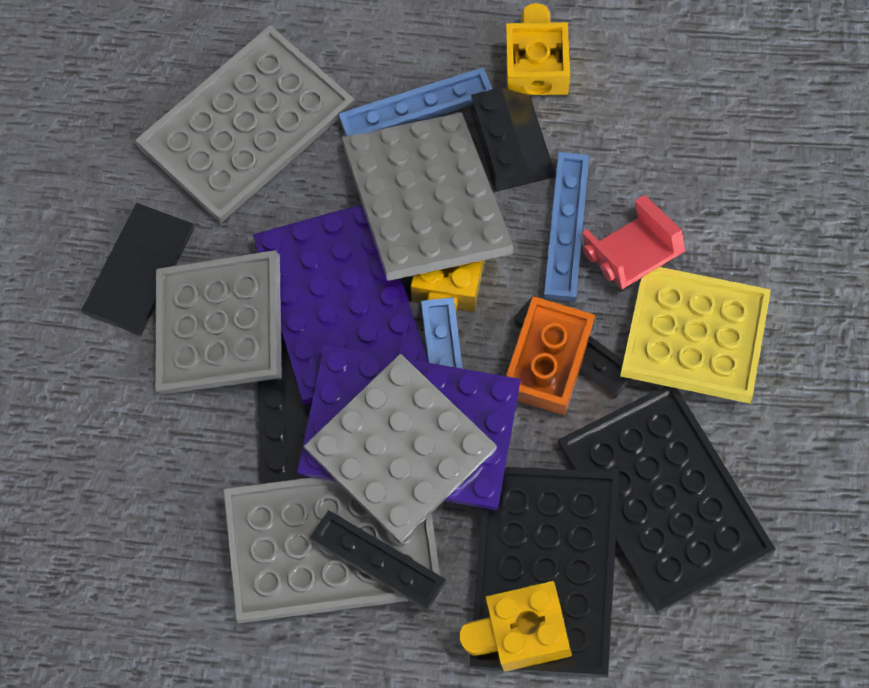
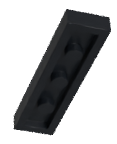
M532 297L514 317L513 323L521 329ZM590 336L580 372L615 398L631 381V378L620 376L624 360Z
M330 510L327 511L310 537L311 542L426 611L430 609L446 583L445 578Z

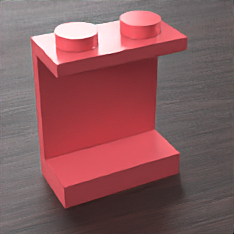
M646 195L635 200L638 218L599 241L588 229L582 232L585 243L582 249L586 258L591 263L596 262L600 266L605 278L608 281L613 280L621 289H624L685 252L682 230Z

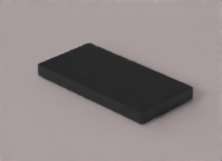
M136 203L82 308L83 314L141 336L156 307V269L177 265L194 230L193 223Z

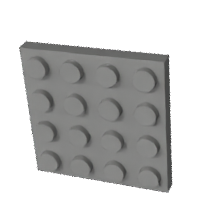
M274 250L156 269V392L162 395L282 378L280 254Z
M400 354L304 446V449L401 544L497 449V445Z

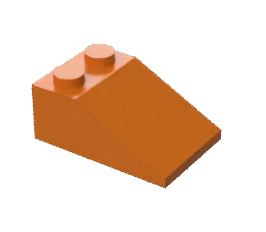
M532 297L506 375L521 379L518 402L560 415H566L595 320L594 314L538 297Z

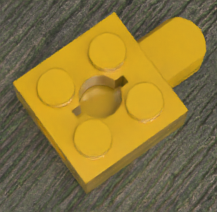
M533 3L527 5L523 9L521 23H506L507 89L527 95H568L569 93L568 22L551 23L550 12L543 4Z
M485 260L413 275L411 284L412 302L421 303V301L454 297L455 311L475 312Z
M554 581L486 596L490 617L467 622L460 631L462 646L470 655L478 656L498 651L504 672L572 656Z

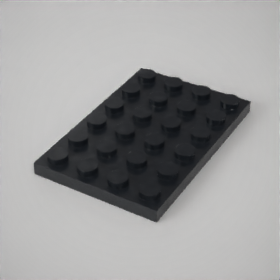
M663 386L558 439V445L573 470L619 472L616 545L657 615L774 554L776 551L678 388Z
M505 467L498 511L482 508L473 621L490 617L486 596L554 581L572 653L571 657L510 671L609 677L619 472ZM498 651L478 656L470 655L469 666L472 669L503 670Z

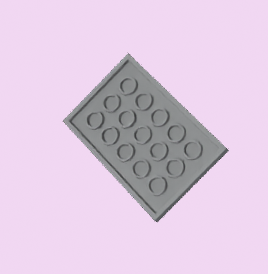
M269 25L139 136L135 142L137 147L218 222L222 223L339 120L338 113L348 111L354 107L355 99Z
M462 112L388 127L366 134L342 137L343 148L387 281L513 254L512 240Z
M304 478L224 489L236 620L238 623L409 601L311 542L310 537L328 510L440 575L432 514L400 544L338 482L317 478ZM442 590L437 597L443 596Z

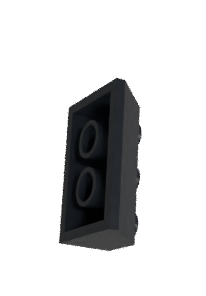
M502 87L471 94V115L495 192L555 178L556 174L530 95Z

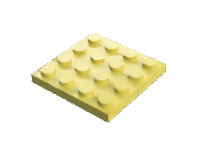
M658 267L641 278L620 376L751 404L771 289Z

